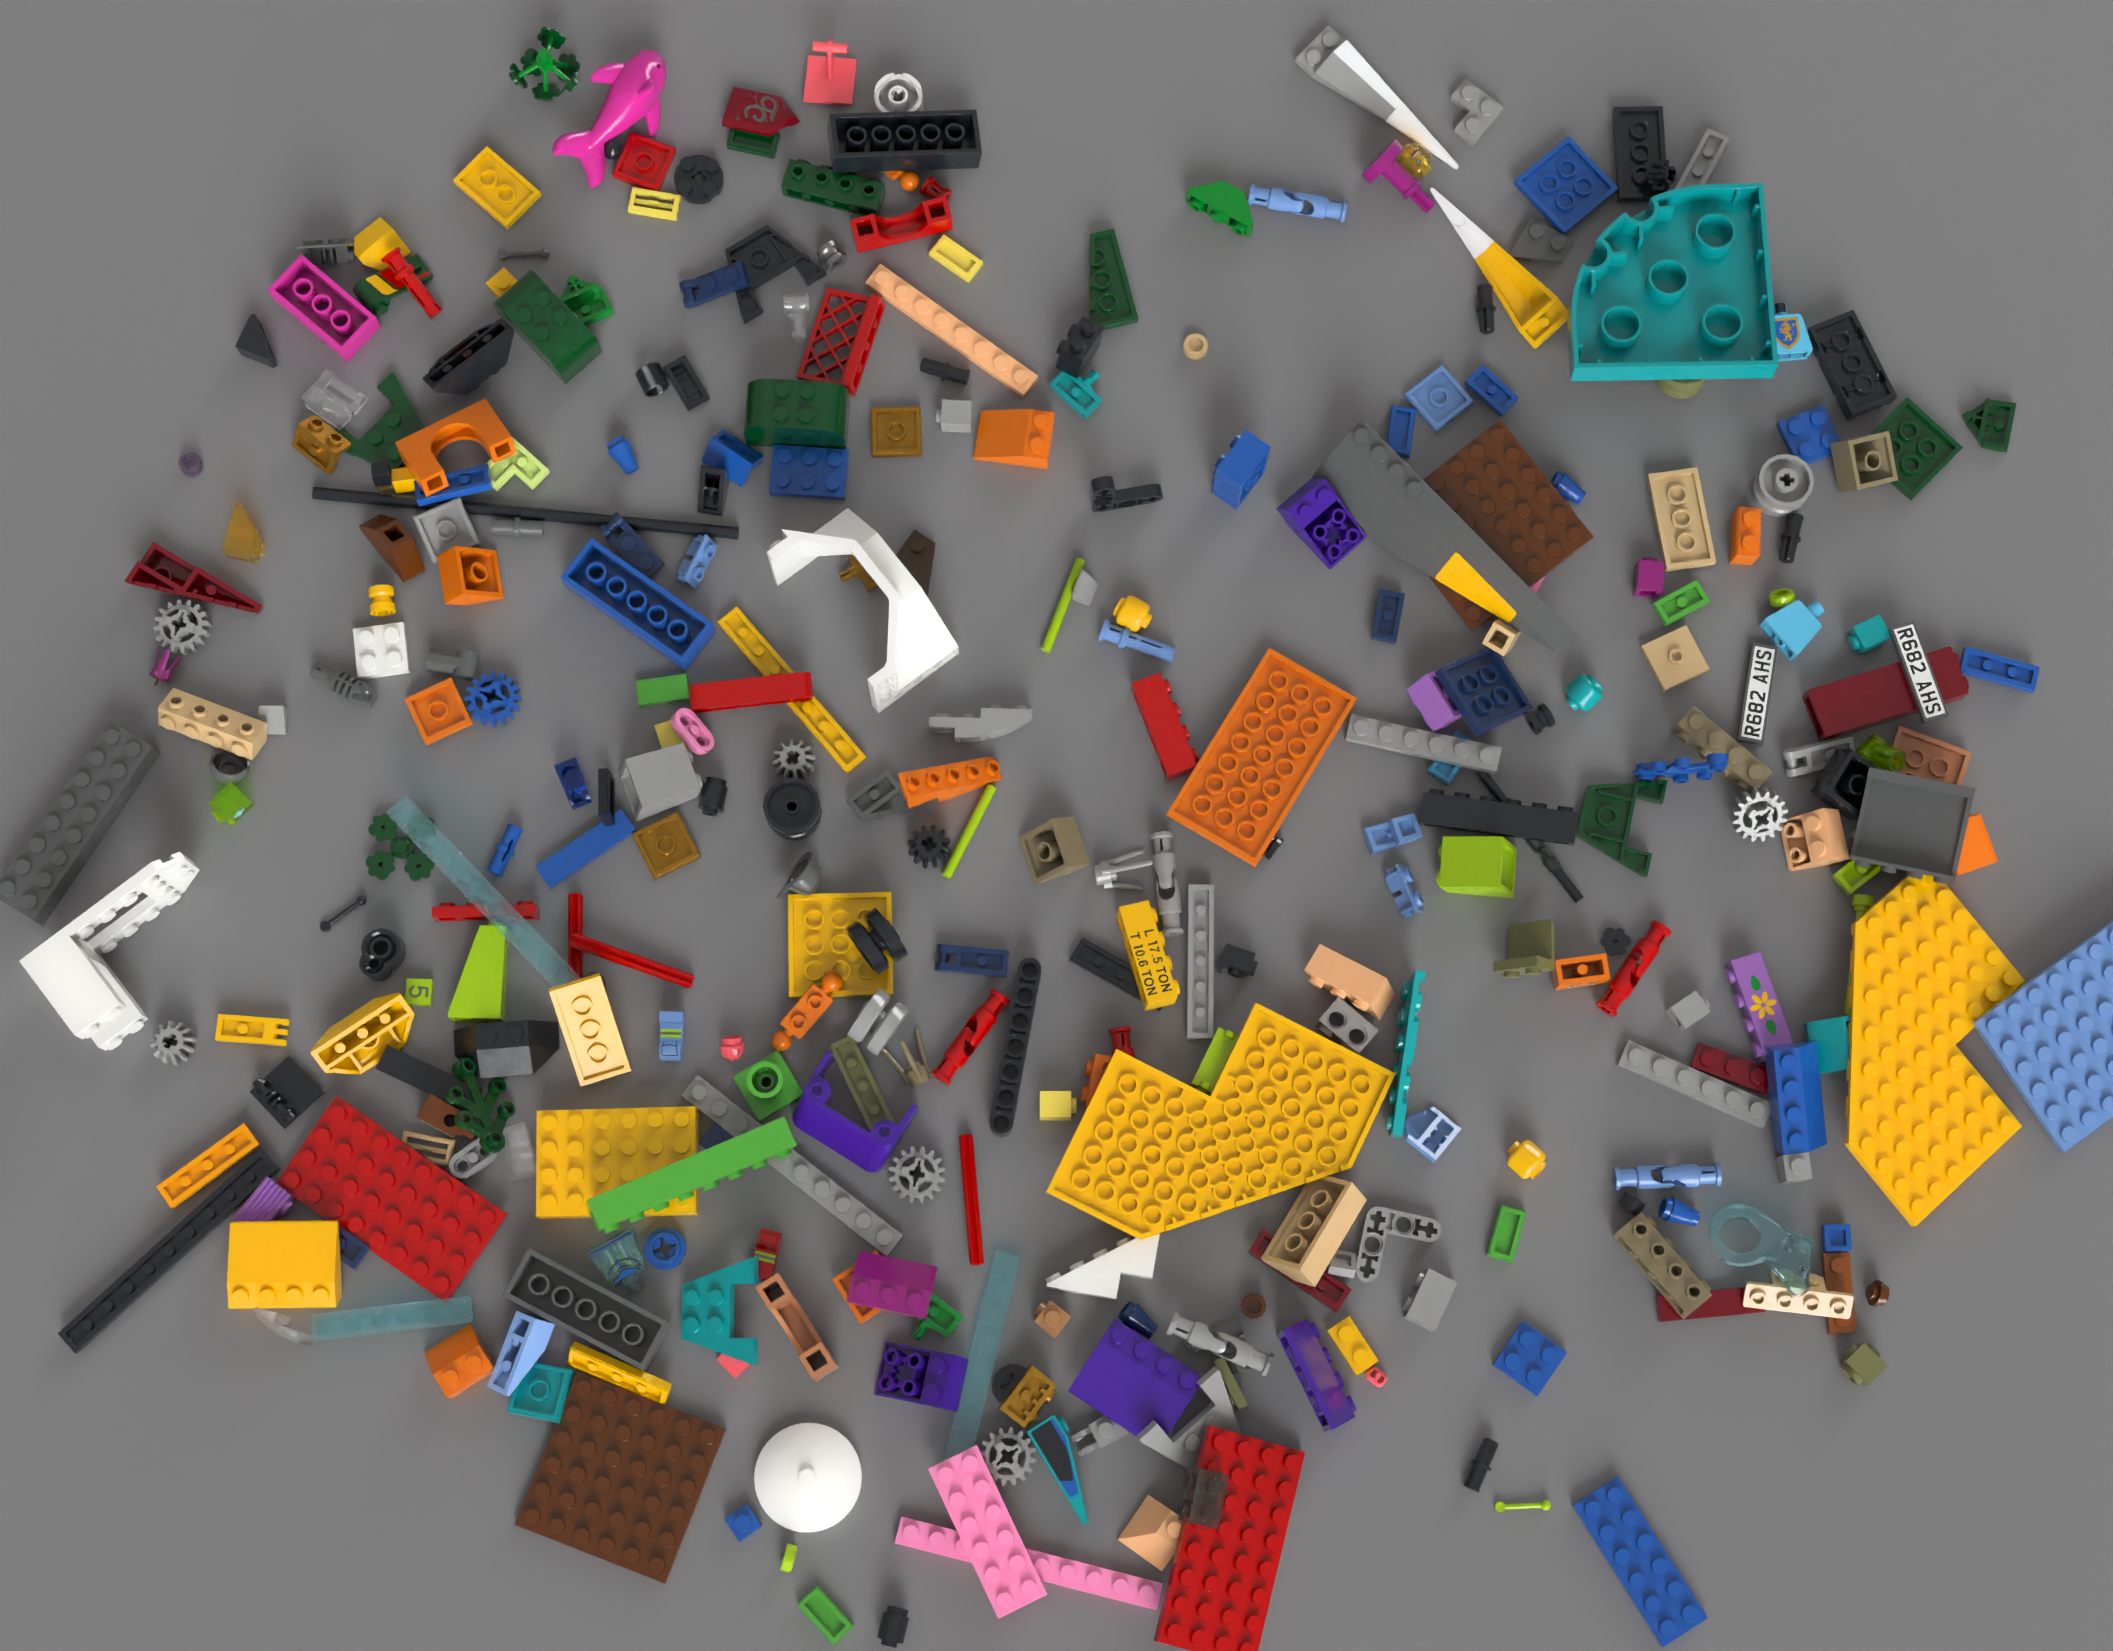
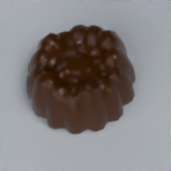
M1250 1293L1245 1296V1299H1242V1312L1250 1319H1257L1265 1313L1266 1301L1257 1293Z

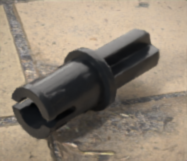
M1481 284L1477 287L1478 307H1476V312L1479 313L1480 332L1485 335L1494 332V311H1496V307L1493 305V286L1490 284Z
M923 358L920 364V371L940 377L942 381L947 379L967 385L970 370L949 365L948 361L945 364L928 358Z
M1789 513L1787 515L1785 531L1781 534L1782 545L1779 560L1782 563H1792L1794 561L1797 543L1801 541L1799 534L1804 519L1801 514Z
M1489 1438L1483 1439L1475 1460H1471L1473 1465L1463 1486L1479 1493L1487 1471H1491L1489 1466L1498 1448L1496 1441Z

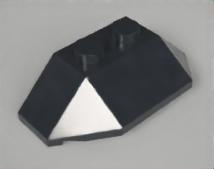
M502 318L496 320L493 324H488L476 330L440 357L422 379L437 393H470L489 377L497 374L507 364L514 330Z
M522 1020L474 1024L454 1030L455 1057L457 1059H472L476 1064L475 1074L480 1079L534 1075L560 1049L559 1022Z

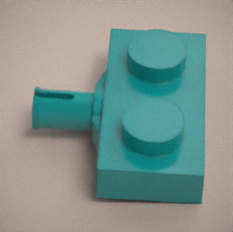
M1092 369L1084 379L1081 377L1077 379L1062 371L1049 384V388L1084 420L1102 404V399L1091 388V385L1100 377L1095 369Z

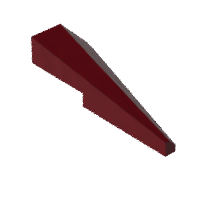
M154 542L140 562L137 561L125 579V582L128 584L257 614L263 609V606Z

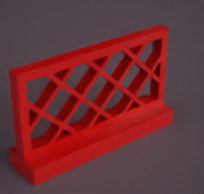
M827 287L797 374L798 380L835 383L845 387L848 390V394L856 396L886 307L881 296L871 294L868 297ZM831 296L842 298L844 304L833 310L829 307ZM858 302L865 303L864 311L854 316L850 307ZM848 309L852 317L839 324L834 315ZM832 317L837 326L823 332L821 329L822 323ZM855 322L858 327L857 332L847 338L842 329ZM840 331L844 340L831 347L827 337ZM825 339L829 348L816 355L813 350L815 344ZM848 345L850 348L849 355L839 360L835 351ZM832 353L837 362L824 369L819 360ZM815 362L821 368V371L814 375L805 374L807 367ZM840 367L843 372L840 382L830 380L827 374Z

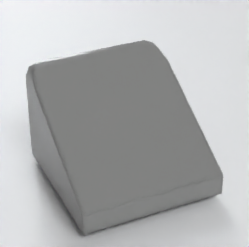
M1083 570L1079 572L1074 585L1072 600L1088 606L1092 602L1098 584Z
M259 705V720L267 723V735H287V708L282 705Z

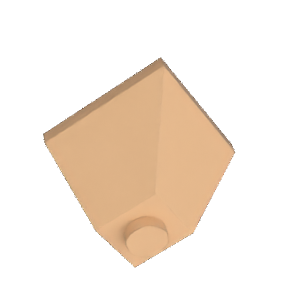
M1147 1495L1117 1540L1162 1571L1175 1554L1183 1518L1150 1495Z

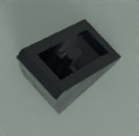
M256 314L250 315L235 347L242 356L274 368L278 365L262 324Z
M701 466L697 512L717 516L723 515L730 483L727 469Z

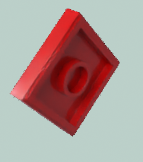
M630 132L612 172V177L642 189L660 191L677 150L669 145Z

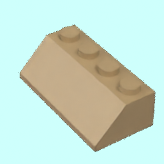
M1326 1176L1306 1183L1261 1259L1294 1281L1316 1287L1367 1199L1352 1182Z

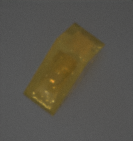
M236 503L222 551L228 558L258 564L259 557H262L265 552L266 545L264 539L244 507Z

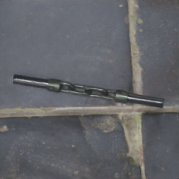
M1483 771L1477 773V776L1493 797L1496 798L1497 802L1506 803V799H1510V797H1506L1489 773ZM1525 839L1534 853L1543 856L1545 859L1543 865L1547 867L1550 873H1553L1573 901L1577 903L1584 898L1562 870L1554 855L1549 857L1545 852V843L1539 841L1541 846H1538L1537 850L1530 840Z

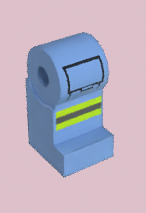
M659 1011L660 1061H682L686 1021L684 1012Z

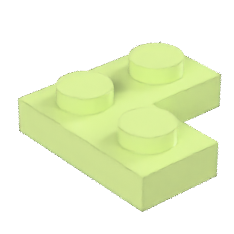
M512 437L517 453L496 463L492 459L486 463L491 471L493 489L498 491L515 474L533 490L550 471Z

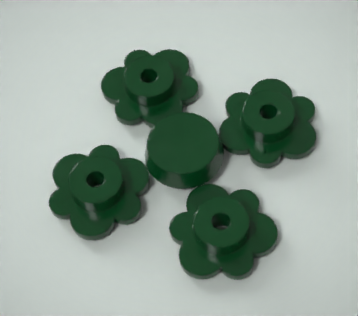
M384 813L381 817L375 816L373 824L369 826V833L372 836H376L379 842L385 839L393 841L390 845L391 853L383 854L382 851H376L374 856H369L366 859L369 875L376 876L380 880L387 879L389 873L395 870V866L392 864L395 856L399 859L407 858L408 864L405 865L404 870L406 873H409L412 881H419L422 877L425 879L429 878L430 870L435 865L434 861L427 858L424 852L418 855L412 854V841H420L424 844L428 842L429 838H434L437 835V829L434 827L435 821L432 818H426L423 814L416 815L414 822L412 821L408 824V829L410 830L408 838L406 836L396 837L395 830L398 829L399 824L394 821L390 813Z

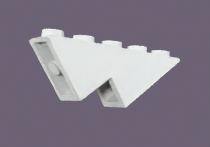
M1160 1233L1142 1240L1137 1238L1132 1240L1128 1236L1116 1243L1118 1247L1108 1252L1107 1248L1093 1254L1094 1260L1086 1264L1081 1260L1069 1267L1070 1272L1061 1276L1060 1272L1046 1278V1288L1116 1300L1120 1274L1152 1279Z

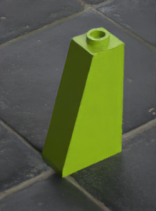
M490 921L487 922V925L479 926L448 1011V1018L451 1021L504 1022L510 930L503 926L502 922Z

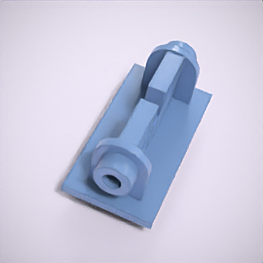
M698 535L697 538H693L686 553L687 556L692 557V560L683 559L676 572V575H678L677 581L683 584L687 582L694 589H697L700 581L704 578L705 571L718 547L708 535Z
M1396 864L1397 871L1394 868L1386 870L1384 878L1391 894L1398 891L1402 893V895L1393 898L1400 915L1407 919L1414 915L1413 910L1423 913L1422 905H1424V901L1420 892L1415 891L1412 885L1414 878L1408 867L1405 868L1404 865Z

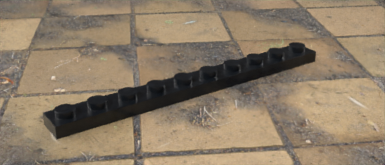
M260 1149L57 1334L74 1353L78 1354L240 1207L266 1176L271 1178L280 1168L264 1150Z

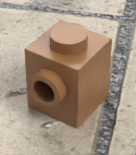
M1051 1300L1047 1305L1042 1302L1033 1314L1037 1317L1034 1324L1053 1339H1056L1071 1319L1069 1314Z

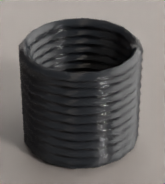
M657 362L642 366L635 374L647 397L663 393L670 385L660 363Z

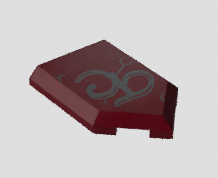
M733 87L723 116L722 127L770 137L777 134L778 130L782 128L792 127L800 123V120L781 96Z

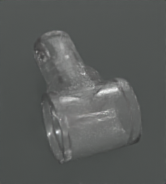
M808 292L783 293L784 313L788 320H790L792 341H806L805 319H807V314H810Z

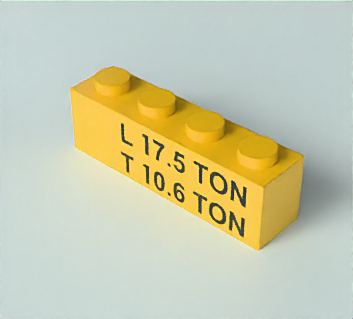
M1149 900L1119 907L1116 918L1144 1011L1175 1004L1180 994L1179 984L1176 979L1173 980L1170 972L1172 970V962L1170 956H1166L1163 949L1165 939L1161 931L1158 932L1156 926L1158 917L1155 908H1151Z

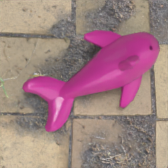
M651 49L642 50L625 63H610L598 67L590 75L591 82L611 84L602 108L590 131L570 132L561 135L554 141L552 151L556 156L569 155L579 158L586 171L588 185L591 188L599 186L604 178L606 166L604 143L632 126L643 116L647 123L649 135H656L660 125L661 113L659 96L667 78V68L664 59Z

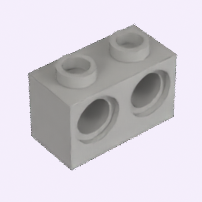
M1340 997L1333 1002L1316 1023L1319 1026V1032L1328 1039L1334 1038L1340 1046L1358 1055L1379 1031ZM1334 1014L1340 1016L1342 1025L1339 1027L1331 1025L1329 1016ZM1353 1031L1359 1032L1362 1035V1042L1359 1044L1351 1042L1349 1033Z

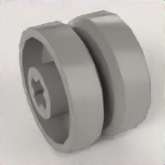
M1790 454L1776 455L1766 461L1753 479L1751 486L1752 499L1765 514L1774 517H1786L1789 513L1797 512L1812 493L1814 485L1813 472L1808 464L1798 456Z
M880 988L870 1001H867L862 1007L847 1034L856 1042H861L869 1032H872L873 1034L866 1044V1049L876 1056L880 1054L910 1010L900 1002H897L886 1013L885 1009L891 1001V996Z

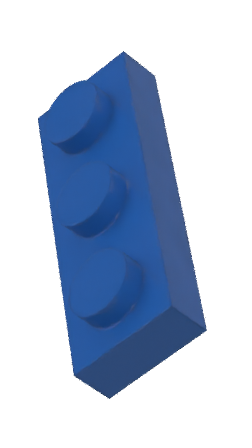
M488 464L445 473L449 486L428 497L425 496L417 482L414 481L416 501L419 506L493 489L491 471Z
M1967 646L1962 651L1959 666L1962 674L2029 693L2035 691L2040 670L2038 666Z

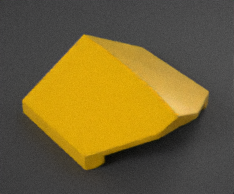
M381 217L354 237L355 256L363 265L379 271L389 267L381 259L395 248L399 247L401 249L400 253L405 259L412 254L394 229Z

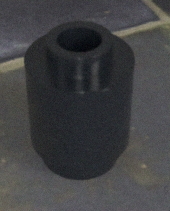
M716 777L706 778V782L702 785L698 808L702 809V814L717 816L718 813H723L728 791L726 787L727 781Z
M887 1605L886 1612L883 1611L877 1638L882 1639V1645L897 1648L898 1643L903 1644L909 1622V1617H907L909 1610Z

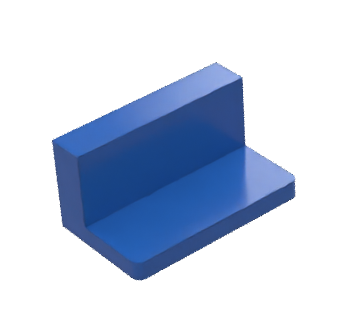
M723 429L711 437L702 462L710 467L727 469L729 479L742 487L745 485L751 470L761 464L764 456Z

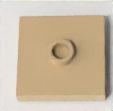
M1687 625L1640 647L1663 692L1708 672L1710 669Z

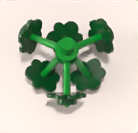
M541 28L537 39L542 41L541 44L546 49H540L538 52L533 48L527 49L525 56H522L520 59L521 64H523V71H520L515 63L509 66L511 81L516 86L520 85L522 89L528 87L524 79L525 75L533 74L538 77L542 73L543 82L539 83L537 87L532 88L534 98L537 100L550 101L553 97L560 96V93L562 94L566 89L569 92L576 89L579 82L576 77L579 75L580 64L576 61V56L563 53L559 56L558 61L553 59L550 53L552 47L560 49L561 45L566 41V38L560 34L558 29ZM552 70L558 75L560 80L567 83L561 91L557 89L555 84H548L549 71Z

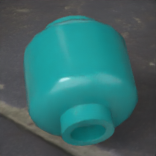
M1580 674L1566 686L1565 692L1568 697L1565 701L1575 711L1580 708L1582 711L1587 712L1602 699L1601 691L1604 688L1591 674L1588 676Z

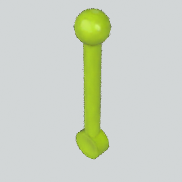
M1543 1500L1541 1503L1504 1504L1499 1501L1495 1504L1494 1508L1497 1512H1503L1505 1509L1542 1508L1547 1511L1551 1508V1503L1548 1500Z

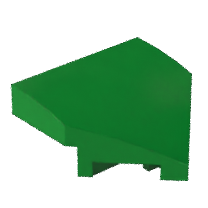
M569 275L567 279L568 284L560 299L585 326L614 315L611 304L598 283L591 284L578 280L576 276Z

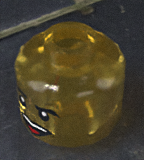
M1417 142L1412 144L1406 143L1403 146V150L1396 157L1397 162L1414 179L1418 176L1423 178L1432 168L1429 165L1432 155Z

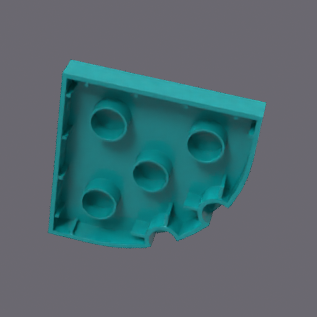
M1763 183L1704 184L1673 189L1651 197L1647 209L1632 218L1624 212L1597 238L1592 254L1586 263L1582 264L1570 299L1567 318L1570 381L1773 378L1778 367V353Z

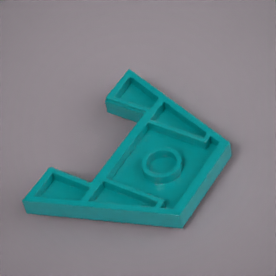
M751 1257L682 1284L681 1339L751 1365H758V1339L734 1338V1284H758L759 1257Z

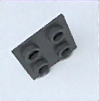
M348 238L328 239V245H323V240L303 241V246H296V249L307 248L308 253H305L304 257L314 265H322L323 261L325 265H328V250H330L332 264H336V258L337 264H350L351 261H355L354 251H350V246H354V243H348Z

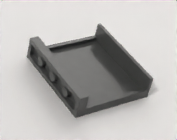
M1869 767L1849 859L1855 860V866L1870 868V864L1881 866L1880 871L1896 874L1897 869L1907 871L1906 876L1922 879L1923 875L1933 877V882L1949 885V880L1955 881L1975 788Z

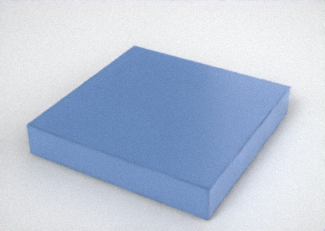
M1443 365L1404 393L1403 396L1412 408L1416 409V412L1434 433H1437L1474 403V400Z

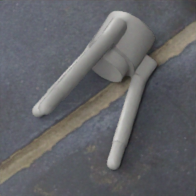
M1139 849L1111 860L1100 861L1099 865H1094L1097 885L1103 884L1104 889L1116 888L1142 891L1144 887L1141 885L1114 883L1112 881L1117 880L1116 872L1149 866L1153 862L1148 860L1115 867L1114 864L1143 854L1144 849Z

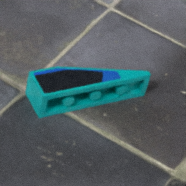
M1053 1415L1027 1431V1434L1080 1521L1085 1525L1088 1523L1087 1513L1070 1441L1066 1435L1070 1430L1062 1417L1057 1419Z

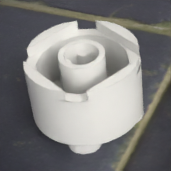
M890 73L883 76L877 82L874 90L875 113L924 111L923 93L920 83L907 73Z

